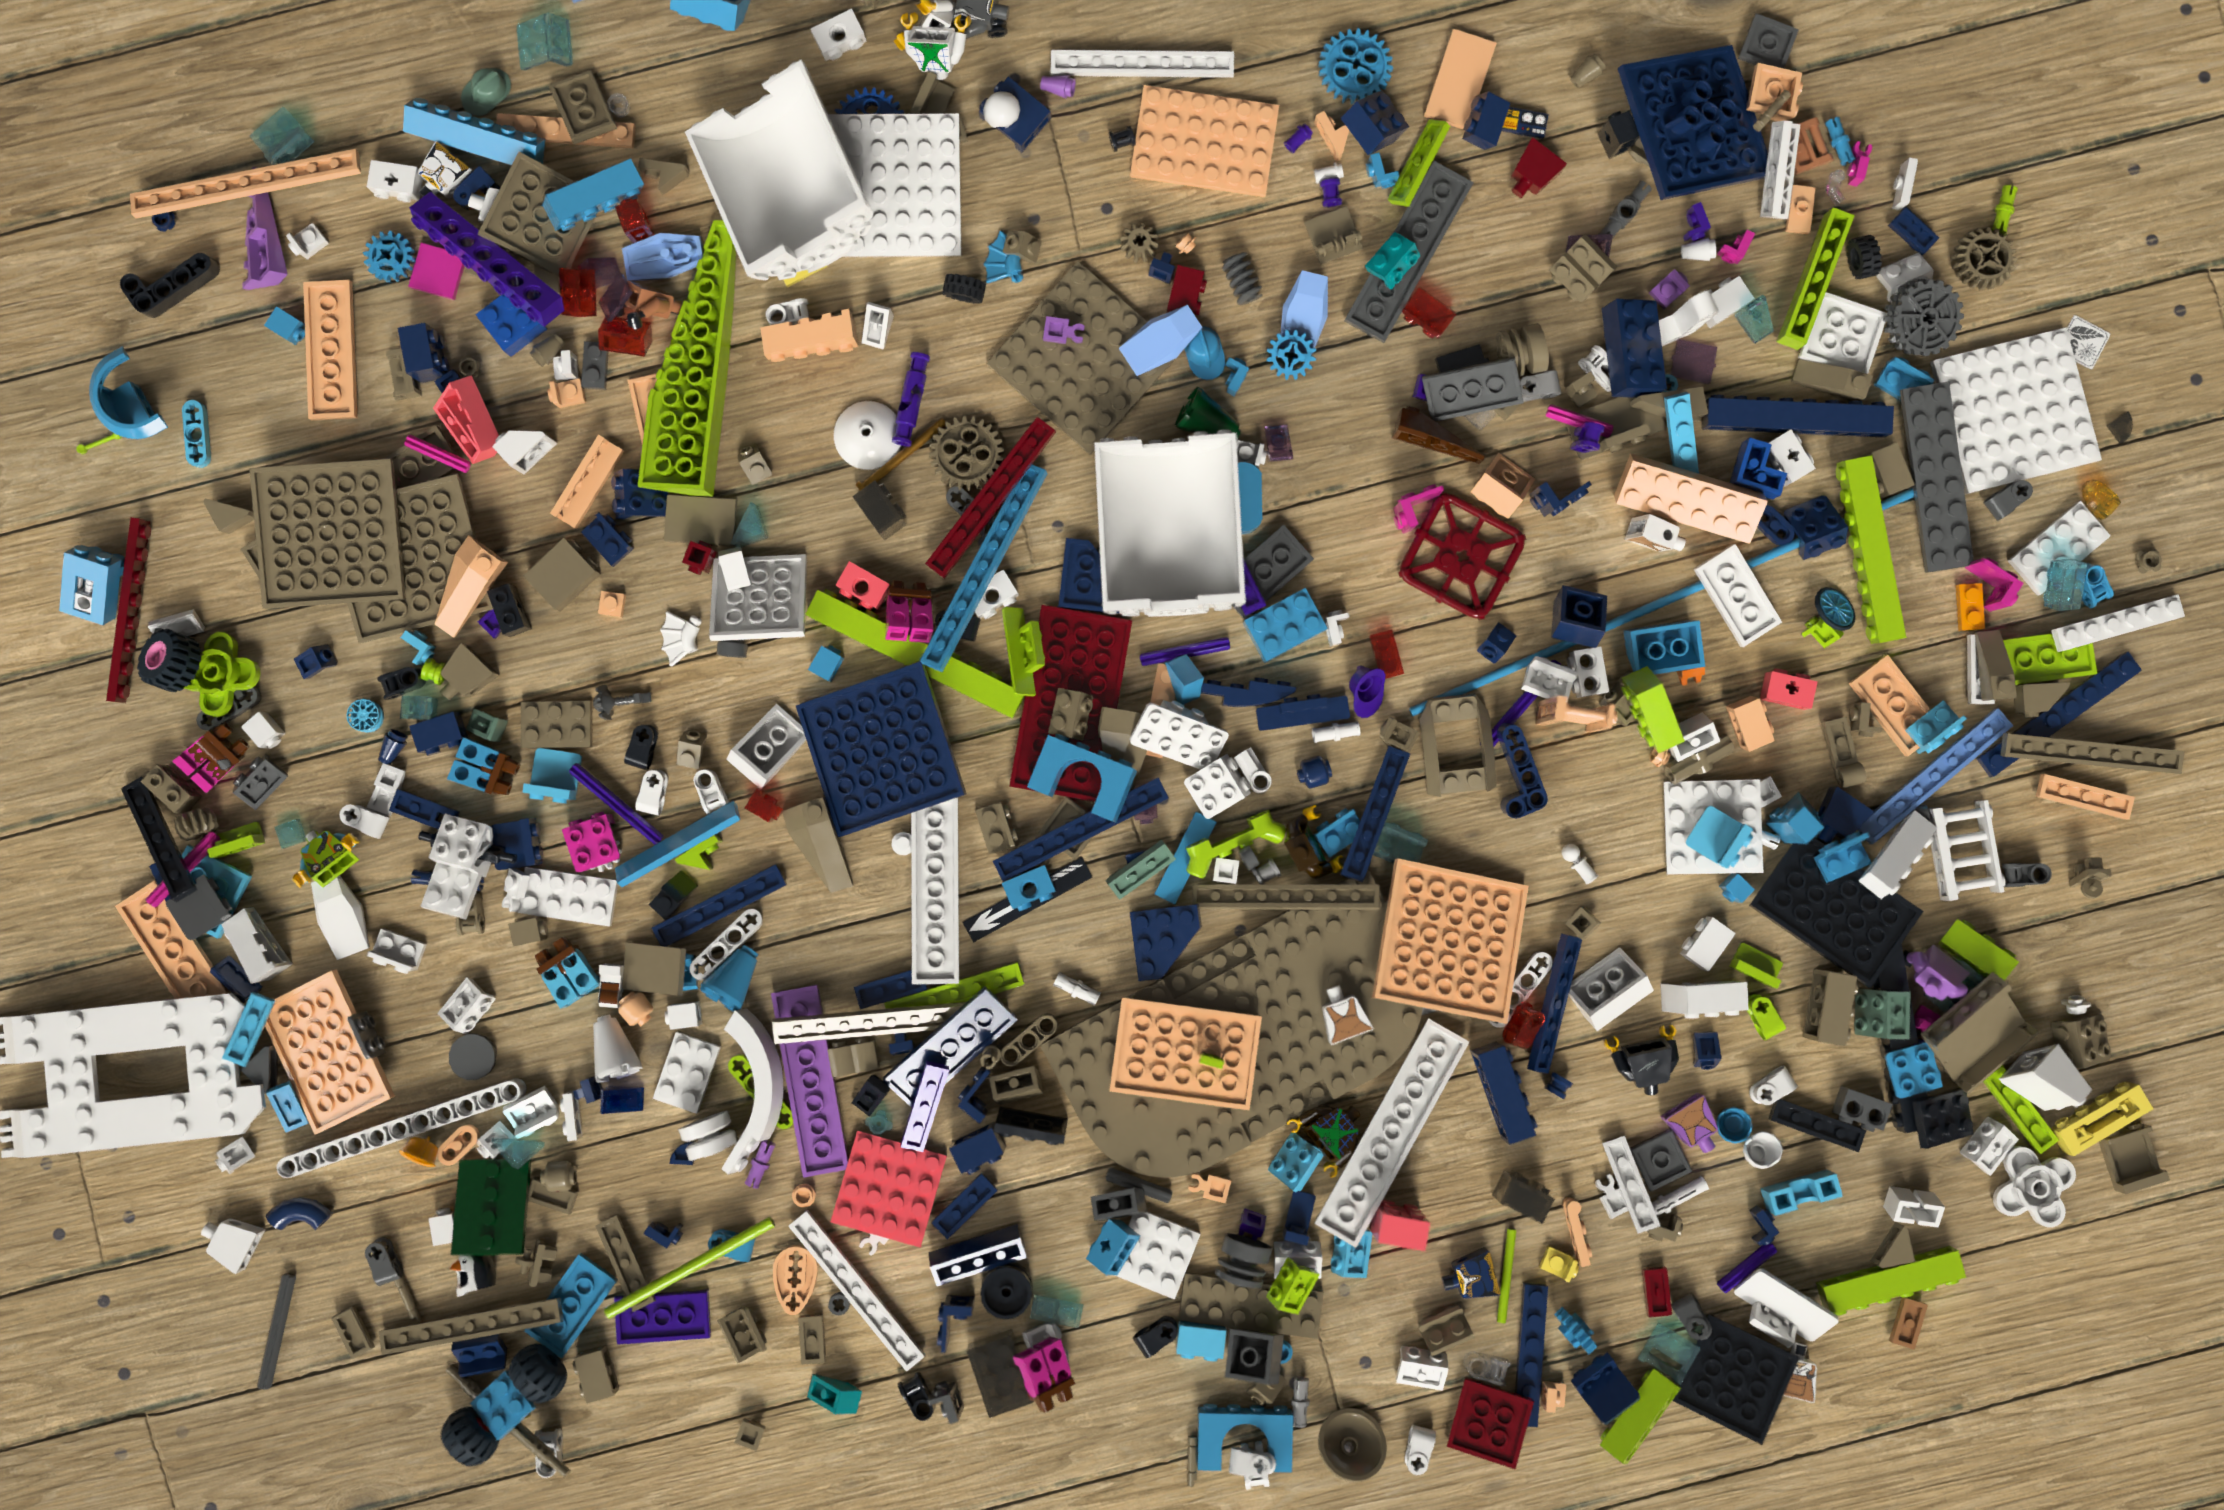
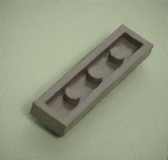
M619 1215L596 1225L595 1227L625 1295L627 1296L649 1284ZM654 1294L632 1306V1311H637L657 1301Z

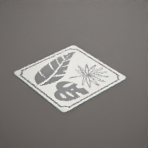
M2074 315L2067 331L2075 361L2089 369H2093L2110 337V333Z

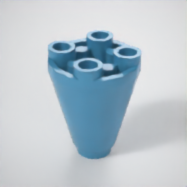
M742 945L741 949H737L702 982L700 991L705 993V996L714 1002L719 1000L725 1005L724 1007L732 1012L740 1010L744 1004L757 964L756 958L759 954L749 947Z

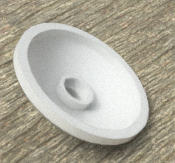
M874 401L858 402L848 407L839 416L834 428V442L840 456L848 464L858 469L874 470L881 468L896 456L901 448V445L892 442V437H895L897 428L895 423L896 414L887 406ZM869 429L871 431L870 435L863 436V430Z

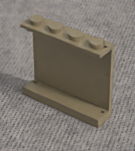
M1993 972L1921 1033L1950 1079L1967 1094L1973 1091L2039 1034L2035 1028L2025 1022L2008 995L2012 990L2010 985Z

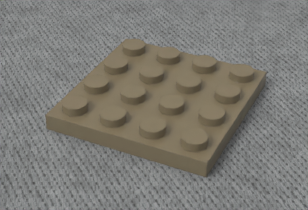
M518 152L478 235L565 280L594 219L584 222L582 219L575 222L576 226L567 231H563L562 228L555 231L542 206L545 196L573 184L575 181Z

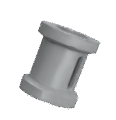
M1272 858L1268 859V863L1263 866L1251 869L1259 885H1265L1264 883L1272 878L1282 876Z

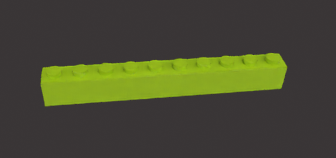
M827 589L824 592L817 590L805 613L806 616L906 666L920 662L929 643L909 641V632L906 641L885 640L886 623L877 620L879 615L867 609L863 613L857 610V604L847 599L843 603L836 599L837 594ZM952 653L943 672L925 665L930 678L1014 719L1025 697L1014 695L1012 682L1007 685L1001 682V676L991 671L987 675L980 671L981 666L969 661L968 665L959 661L961 656Z

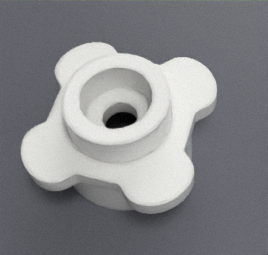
M2072 995L2068 999L2061 1001V1004L2066 1005V1011L2070 1014L2086 1013L2087 1007L2091 1006V1002L2085 1001V998L2080 995Z

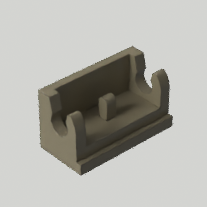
M402 349L386 351V356L390 363L395 400L399 401L422 396L419 381L406 374Z

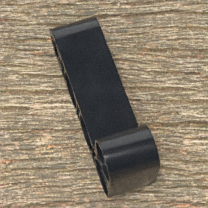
M197 253L151 285L139 276L128 273L121 278L120 287L138 312L150 318H156L216 278L220 272V265L208 255ZM189 275L188 281L183 283L184 278ZM138 282L137 288L133 290L134 284ZM170 288L169 294L165 296V291ZM151 301L150 307L146 309V304Z

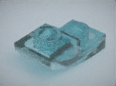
M1034 1294L1030 1318L1079 1328L1083 1304Z

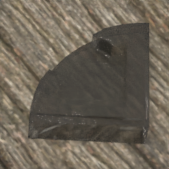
M2129 411L2124 412L2106 425L2119 444L2124 443L2132 432L2133 421Z

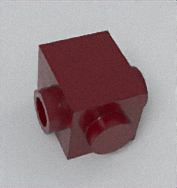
M699 540L697 544L690 541L682 563L689 566L688 571L701 575L702 572L709 574L717 552L711 549L712 545Z

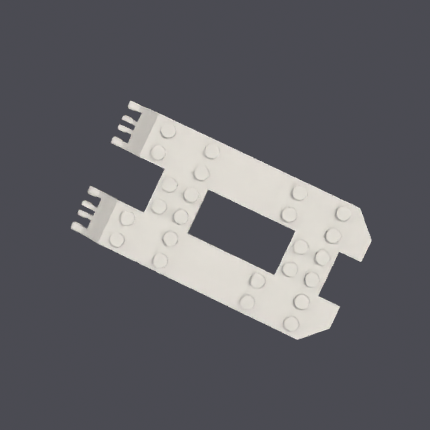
M227 993L0 1017V1025L3 1024L4 1033L0 1032V1038H4V1042L0 1043V1049L5 1048L6 1056H0V1064L44 1061L48 1107L0 1111V1119L11 1117L12 1125L0 1126V1132L12 1131L13 1134L1 1136L0 1142L13 1141L14 1149H2L1 1157L28 1158L245 1133L254 1119L266 1108L263 1084L240 1086L238 1064L222 1059L245 1005L234 994ZM185 1046L189 1092L109 1101L99 1100L96 1055Z

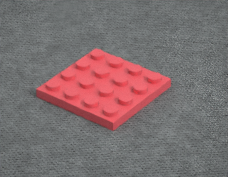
M857 1131L831 1223L921 1248L947 1155L925 1149L923 1152L901 1148L900 1142Z

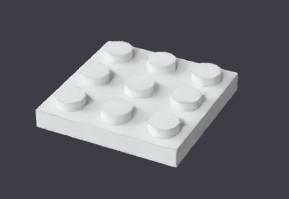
M1826 292L1807 344L1801 348L1798 358L1850 368L1868 374L1885 325L1883 317L1888 313Z
M1148 1211L1147 1213L1132 1215L1128 1226L1137 1232L1140 1238L1117 1277L1175 1300L1200 1237V1232Z

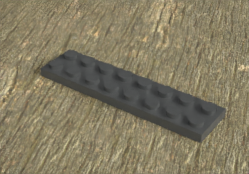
M1433 161L1410 206L1407 207L1394 231L1415 243L1420 253L1418 261L1391 290L1387 288L1383 280L1370 274L1344 322L1385 343L1474 182Z
M1949 381L1901 389L1900 397L1911 476L1915 484L1913 490L1925 573L1969 566L1974 561Z

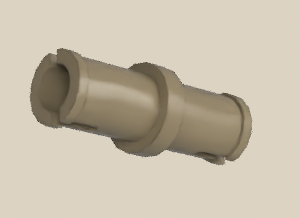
M998 1040L986 1046L982 1052L981 1065L984 1067L987 1064L986 1069L993 1068L1001 1057L1003 1045L1001 1042L997 1044Z

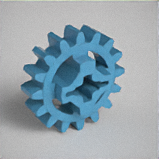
M389 231L388 236H386V234L380 232V238L377 239L372 236L373 243L365 244L369 251L363 252V255L368 257L364 264L369 267L368 271L371 274H375L377 279L382 280L384 278L386 282L390 283L391 278L399 282L400 275L405 278L408 277L405 272L407 269L413 271L410 262L416 261L411 256V254L415 253V250L409 247L411 242L404 239V236L400 233L395 235V233Z
M1285 329L1284 336L1278 332V340H1270L1273 348H1267V352L1271 353L1272 356H1269L1267 361H1273L1270 369L1277 368L1276 375L1278 377L1284 373L1285 380H1288L1289 375H1293L1294 379L1297 380L1298 373H1301L1303 376L1306 375L1305 368L1312 370L1313 367L1309 362L1316 361V357L1311 355V353L1316 351V348H1310L1309 345L1313 340L1309 339L1306 341L1305 332L1299 336L1297 329L1294 330L1293 334H1290L1289 330ZM1290 339L1287 346L1284 348L1278 347L1283 341ZM1298 341L1305 346L1307 353L1299 349L1297 346ZM1292 344H1294V351L1298 356L1293 357L1290 365H1288V355H1285V352H1289L1292 349ZM1276 356L1283 359L1285 362L1284 368L1279 365ZM1297 362H1304L1301 367L1293 370V365Z
M1563 1307L1554 1313V1316L1561 1323L1558 1327L1559 1331L1575 1348L1581 1346L1588 1354L1597 1348L1595 1342L1590 1338L1593 1331L1578 1314L1570 1315Z

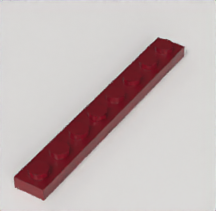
M1036 417L925 564L944 579L1055 435V429Z
M130 517L106 701L126 703L130 694L129 677L133 672L132 654L136 649V641L134 639L135 632L139 626L138 609L142 604L141 587L145 581L144 564L148 558L147 542L151 536L150 521Z

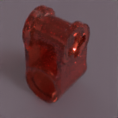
M1524 1001L1518 1004L1503 1030L1502 1037L1504 1042L1522 1049L1529 1048L1545 1021L1544 1014L1534 1010L1529 1002Z

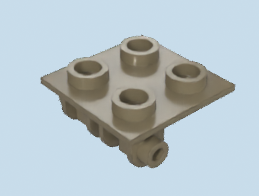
M1347 206L1304 222L1320 265L1363 249L1360 241L1362 240L1361 233L1356 231Z

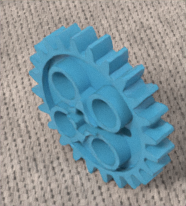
M1360 28L1357 29L1356 34H1352L1351 29H1348L1346 36L1340 31L1338 40L1332 36L1330 40L1331 45L1325 44L1324 50L1326 52H1321L1320 58L1322 60L1318 63V67L1323 69L1319 71L1318 75L1324 77L1322 85L1329 84L1327 93L1335 91L1334 99L1341 95L1342 103L1347 98H1350L1351 105H1353L1355 99L1360 100L1373 93L1381 91L1380 88L1386 89L1387 83L1385 81H1390L1391 75L1388 73L1393 70V66L1388 64L1392 62L1393 58L1386 56L1389 53V48L1382 49L1384 40L1376 42L1377 34L1370 38L1369 30L1364 35H1361ZM1350 49L1354 54L1348 56L1344 54L1343 50ZM1371 56L1375 59V62L1368 63L1365 57ZM1354 64L1358 65L1357 69L1353 68ZM1343 70L1346 76L1339 77L1336 71ZM1360 77L1365 78L1368 83L1360 84L1357 79Z

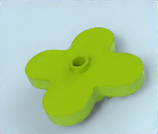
M217 632L207 639L196 676L187 687H184V689L200 692L199 706L201 710L213 717H221L227 714L233 705L234 692L236 690L253 688L258 683L261 675L260 667L255 661L243 657L237 658L238 643L233 636L224 632Z

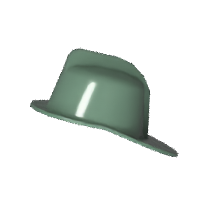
M483 68L476 71L472 80L462 90V106L471 115H486L508 96L511 89V80L501 69Z

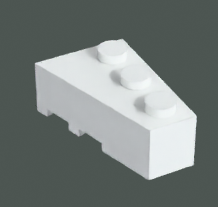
M254 907L242 909L221 924L225 936L230 941L251 983L271 980L292 965V962Z
M1716 981L1696 984L1689 982L1682 983L1681 985L1660 984L1663 1012L1684 1014L1685 1018H1699V1014L1705 1013V1017H1718L1719 1012H1725V1015H1739V1011L1749 1010L1747 982Z

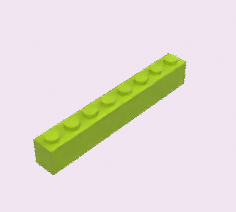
M1870 455L1836 463V478L1840 481L1841 485L1840 499L1846 511L1844 521L1849 527L1850 532L1848 542L1854 553L1853 568L1857 572L1859 580L1857 582V589L1863 601L1861 611L1863 616L1866 617L1867 622L1866 636L1871 644L1907 638L1873 457Z

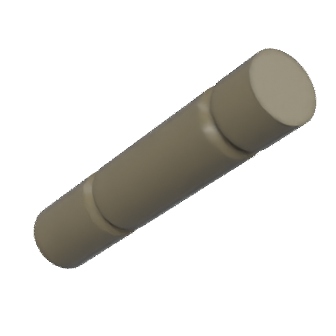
M1784 90L1757 120L1753 128L1760 132L1791 97V93Z
M404 1278L395 1280L394 1283L398 1287L399 1294L407 1311H409L410 1318L416 1317L418 1323L423 1321L407 1285H405Z
M1190 1435L1188 1436V1486L1194 1487V1480H1197V1436Z

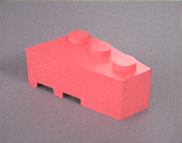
M472 375L449 382L433 407L434 411L472 464L494 457L497 451L492 446L496 443L495 440L499 434Z

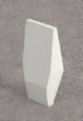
M341 876L336 877L325 887H321L316 881L312 882L311 887L317 923L336 959L339 960L370 948L362 904Z

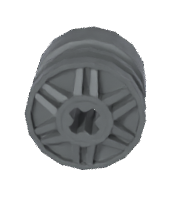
M1226 1233L1221 1250L1230 1255V1257H1219L1218 1263L1222 1266L1216 1267L1215 1275L1237 1286L1262 1288L1263 1279L1260 1277L1265 1276L1266 1271L1257 1266V1264L1269 1263L1272 1246L1260 1240L1255 1241L1251 1237Z

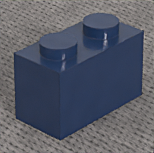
M1489 91L1476 96L1471 104L1472 110L1469 119L1464 125L1465 132L1462 139L1483 150L1497 146L1510 102Z
M450 712L409 726L417 753H426L427 756L440 753V748L446 746L449 749L459 747L463 737L468 738L461 713Z

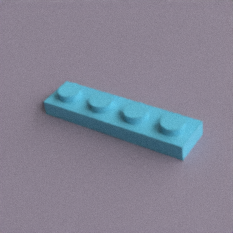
M1684 392L1664 397L1672 466L1699 474L1690 394Z

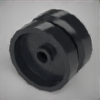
M1016 1262L988 1270L984 1276L980 1291L981 1301L987 1312L996 1318L1004 1320L1016 1318L1024 1313L1031 1301L1033 1291L1032 1277L1025 1267ZM1009 1288L1011 1292L1007 1290V1292L1005 1293L1003 1289Z

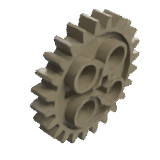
M963 416L962 422H959L955 417L953 425L946 421L945 430L940 427L938 428L940 436L933 435V440L936 443L930 444V449L933 452L929 453V457L935 460L931 462V466L938 467L935 470L936 475L943 474L941 477L942 482L949 479V487L957 483L958 490H961L962 486L966 485L968 491H970L971 485L974 484L977 489H980L979 482L982 481L986 484L988 482L987 477L991 478L994 474L993 470L996 471L999 465L997 463L1003 462V457L998 456L1004 454V448H999L1002 445V439L995 440L998 437V432L990 433L992 425L984 427L983 419L977 424L974 416L970 422H967L965 416ZM972 434L976 439L968 442L964 440V437ZM953 446L957 450L953 454H948L945 452V449ZM966 450V452H970L971 455L967 456L966 454H963V451ZM979 453H987L989 457L986 460H979L977 455ZM961 465L969 467V470L965 473H961L957 469Z

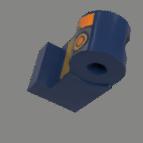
M478 166L455 189L453 197L455 202L462 208L473 210L474 208L468 206L472 193L483 197L487 193L488 188L500 190L501 187L482 167Z

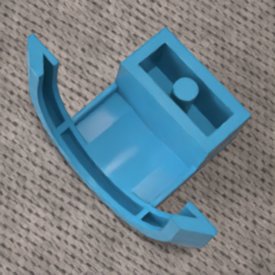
M122 346L106 355L95 367L89 385L91 405L101 423L113 433L129 439L148 438L165 430L168 426L162 415L154 413L140 386L130 381L114 390L103 386L108 374L115 367L130 359Z

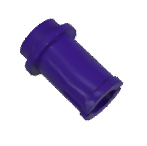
M1306 124L1299 125L1297 127L1298 130L1283 143L1292 154L1306 140L1309 141L1313 132Z

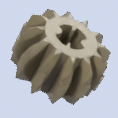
M1133 223L1132 231L1127 228L1124 229L1126 236H1121L1120 242L1123 243L1121 251H1127V259L1134 256V262L1137 263L1139 257H1142L1143 262H1147V255L1150 257L1155 256L1154 250L1158 249L1159 244L1155 242L1158 240V235L1152 234L1153 227L1145 230V223H1141L1140 228H1137V225ZM1141 239V242L1143 241V246H1138V243L1136 244V240Z
M198 808L183 813L174 822L177 834H179L180 839L185 841L203 838L210 831L215 832L219 827L216 814L209 808Z

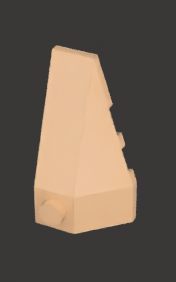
M470 535L467 536L455 553L435 621V625L454 638L508 563Z

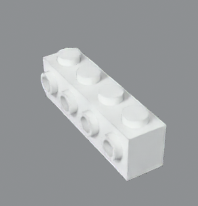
M1914 810L1902 820L1858 881L1880 899L1888 893L1893 895L1901 886L1899 883L1900 879H1905L1912 871L1911 864H1915L1923 856L1924 853L1921 850L1927 848L1934 841L1935 838L1932 835L1937 827Z

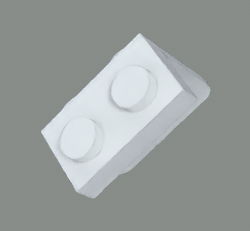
M1228 754L1186 778L1184 781L1191 796L1207 819L1212 818L1251 794L1248 781L1245 777H1241L1237 770L1238 765L1236 761L1229 757Z

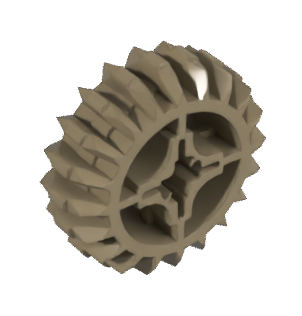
M1986 227L1983 230L1977 228L1974 232L1970 231L1965 234V237L1958 241L1959 245L1953 250L1957 254L1953 255L1951 259L1957 262L1952 267L1959 270L1956 277H1964L1962 284L1970 282V288L1978 286L1979 291L1985 288L1991 290L1995 286L2002 285L2004 280L2006 281L2011 277L2010 273L2016 268L2013 264L2017 262L2018 258L2012 256L2016 253L2017 249L2010 248L2013 241L2007 242L2005 240L2007 234L1999 236V229L1991 232L1990 227ZM1976 243H1985L1990 247L1985 248L1984 246H1979ZM1984 270L1987 273L1991 272L1993 275H1984L1979 271Z

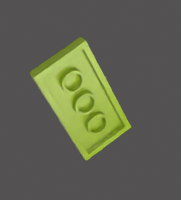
M2052 634L2003 640L2014 672L2015 685L2097 674L2093 643L2057 652Z

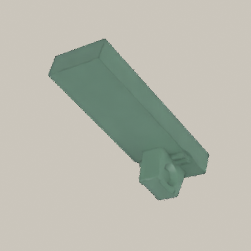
M1160 840L1126 866L1118 869L1117 872L1110 875L1105 881L1120 900L1175 861L1176 858L1163 840Z

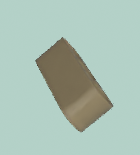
M1049 1013L1038 1017L1004 1046L1001 1051V1061L1007 1066L1017 1065L1054 1034L1058 1025L1056 1017ZM1043 1019H1050L1054 1027L1046 1031L1041 1028L1040 1023ZM1032 1034L1036 1042L1028 1046L1023 1042V1036ZM1014 1049L1018 1053L1017 1059L1013 1061L1008 1060L1005 1056V1051Z

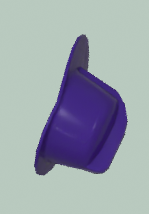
M1360 665L1349 681V688L1354 695V711L1361 718L1372 716L1382 704L1386 676L1382 669H1370Z

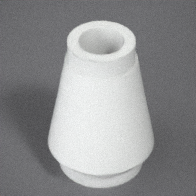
M1709 238L1681 245L1682 259L1710 261V259L1716 258L1715 239L1709 240Z

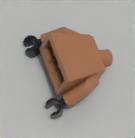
M627 281L623 301L612 303L610 309L613 317L625 315L623 307L626 306L636 311L627 315V322L629 327L639 329L643 326L641 321L643 317L647 319L653 315L668 319L670 313L679 315L682 302L674 300V296L666 291Z

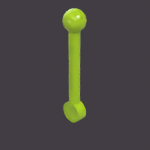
M113 433L88 445L80 444L76 450L80 454H85L90 448L113 439H121L122 436Z

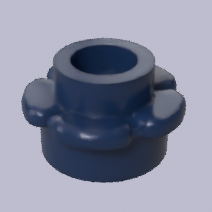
M173 212L152 215V222L159 231L166 232L168 229L174 228L175 215Z

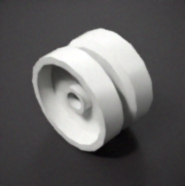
M728 1111L713 1114L678 1129L682 1141L698 1139V1141L688 1145L685 1149L689 1161L711 1156L738 1142L735 1130L730 1129L719 1132L720 1129L727 1127L731 1123Z

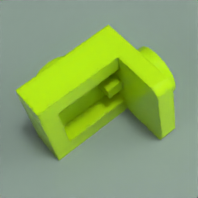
M1813 616L1804 624L1806 628L1801 633L1803 637L1811 633L1823 648L1828 647L1844 635L1843 631L1833 629L1821 617L1817 618L1816 616Z

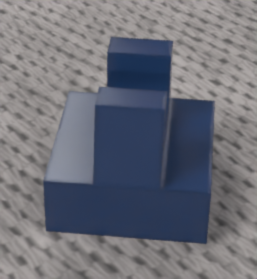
M1164 252L1160 260L1153 258L1148 276L1170 284L1175 266L1171 265L1173 255Z
M906 1032L894 1033L896 1043L889 1044L890 1054L893 1056L910 1053L916 1048L914 1041H907Z
M595 1076L580 1081L581 1088L573 1091L575 1100L585 1097L587 1104L605 1097L601 1083L596 1082Z

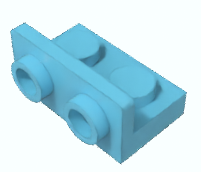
M1366 1229L1356 1248L1334 1235L1331 1272L1342 1277L1367 1278L1372 1232Z

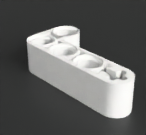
M1710 290L1692 297L1675 313L1659 320L1662 346L1697 331L1719 313Z

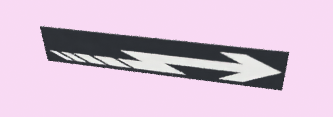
M1081 857L1050 874L1056 892L1052 893L1053 898L1044 902H1040L1039 899L1032 901V907L1020 912L1018 908L1012 909L1008 898L962 922L973 943L1093 878L1083 858ZM1034 883L1024 888V893L1027 896H1032L1036 893Z

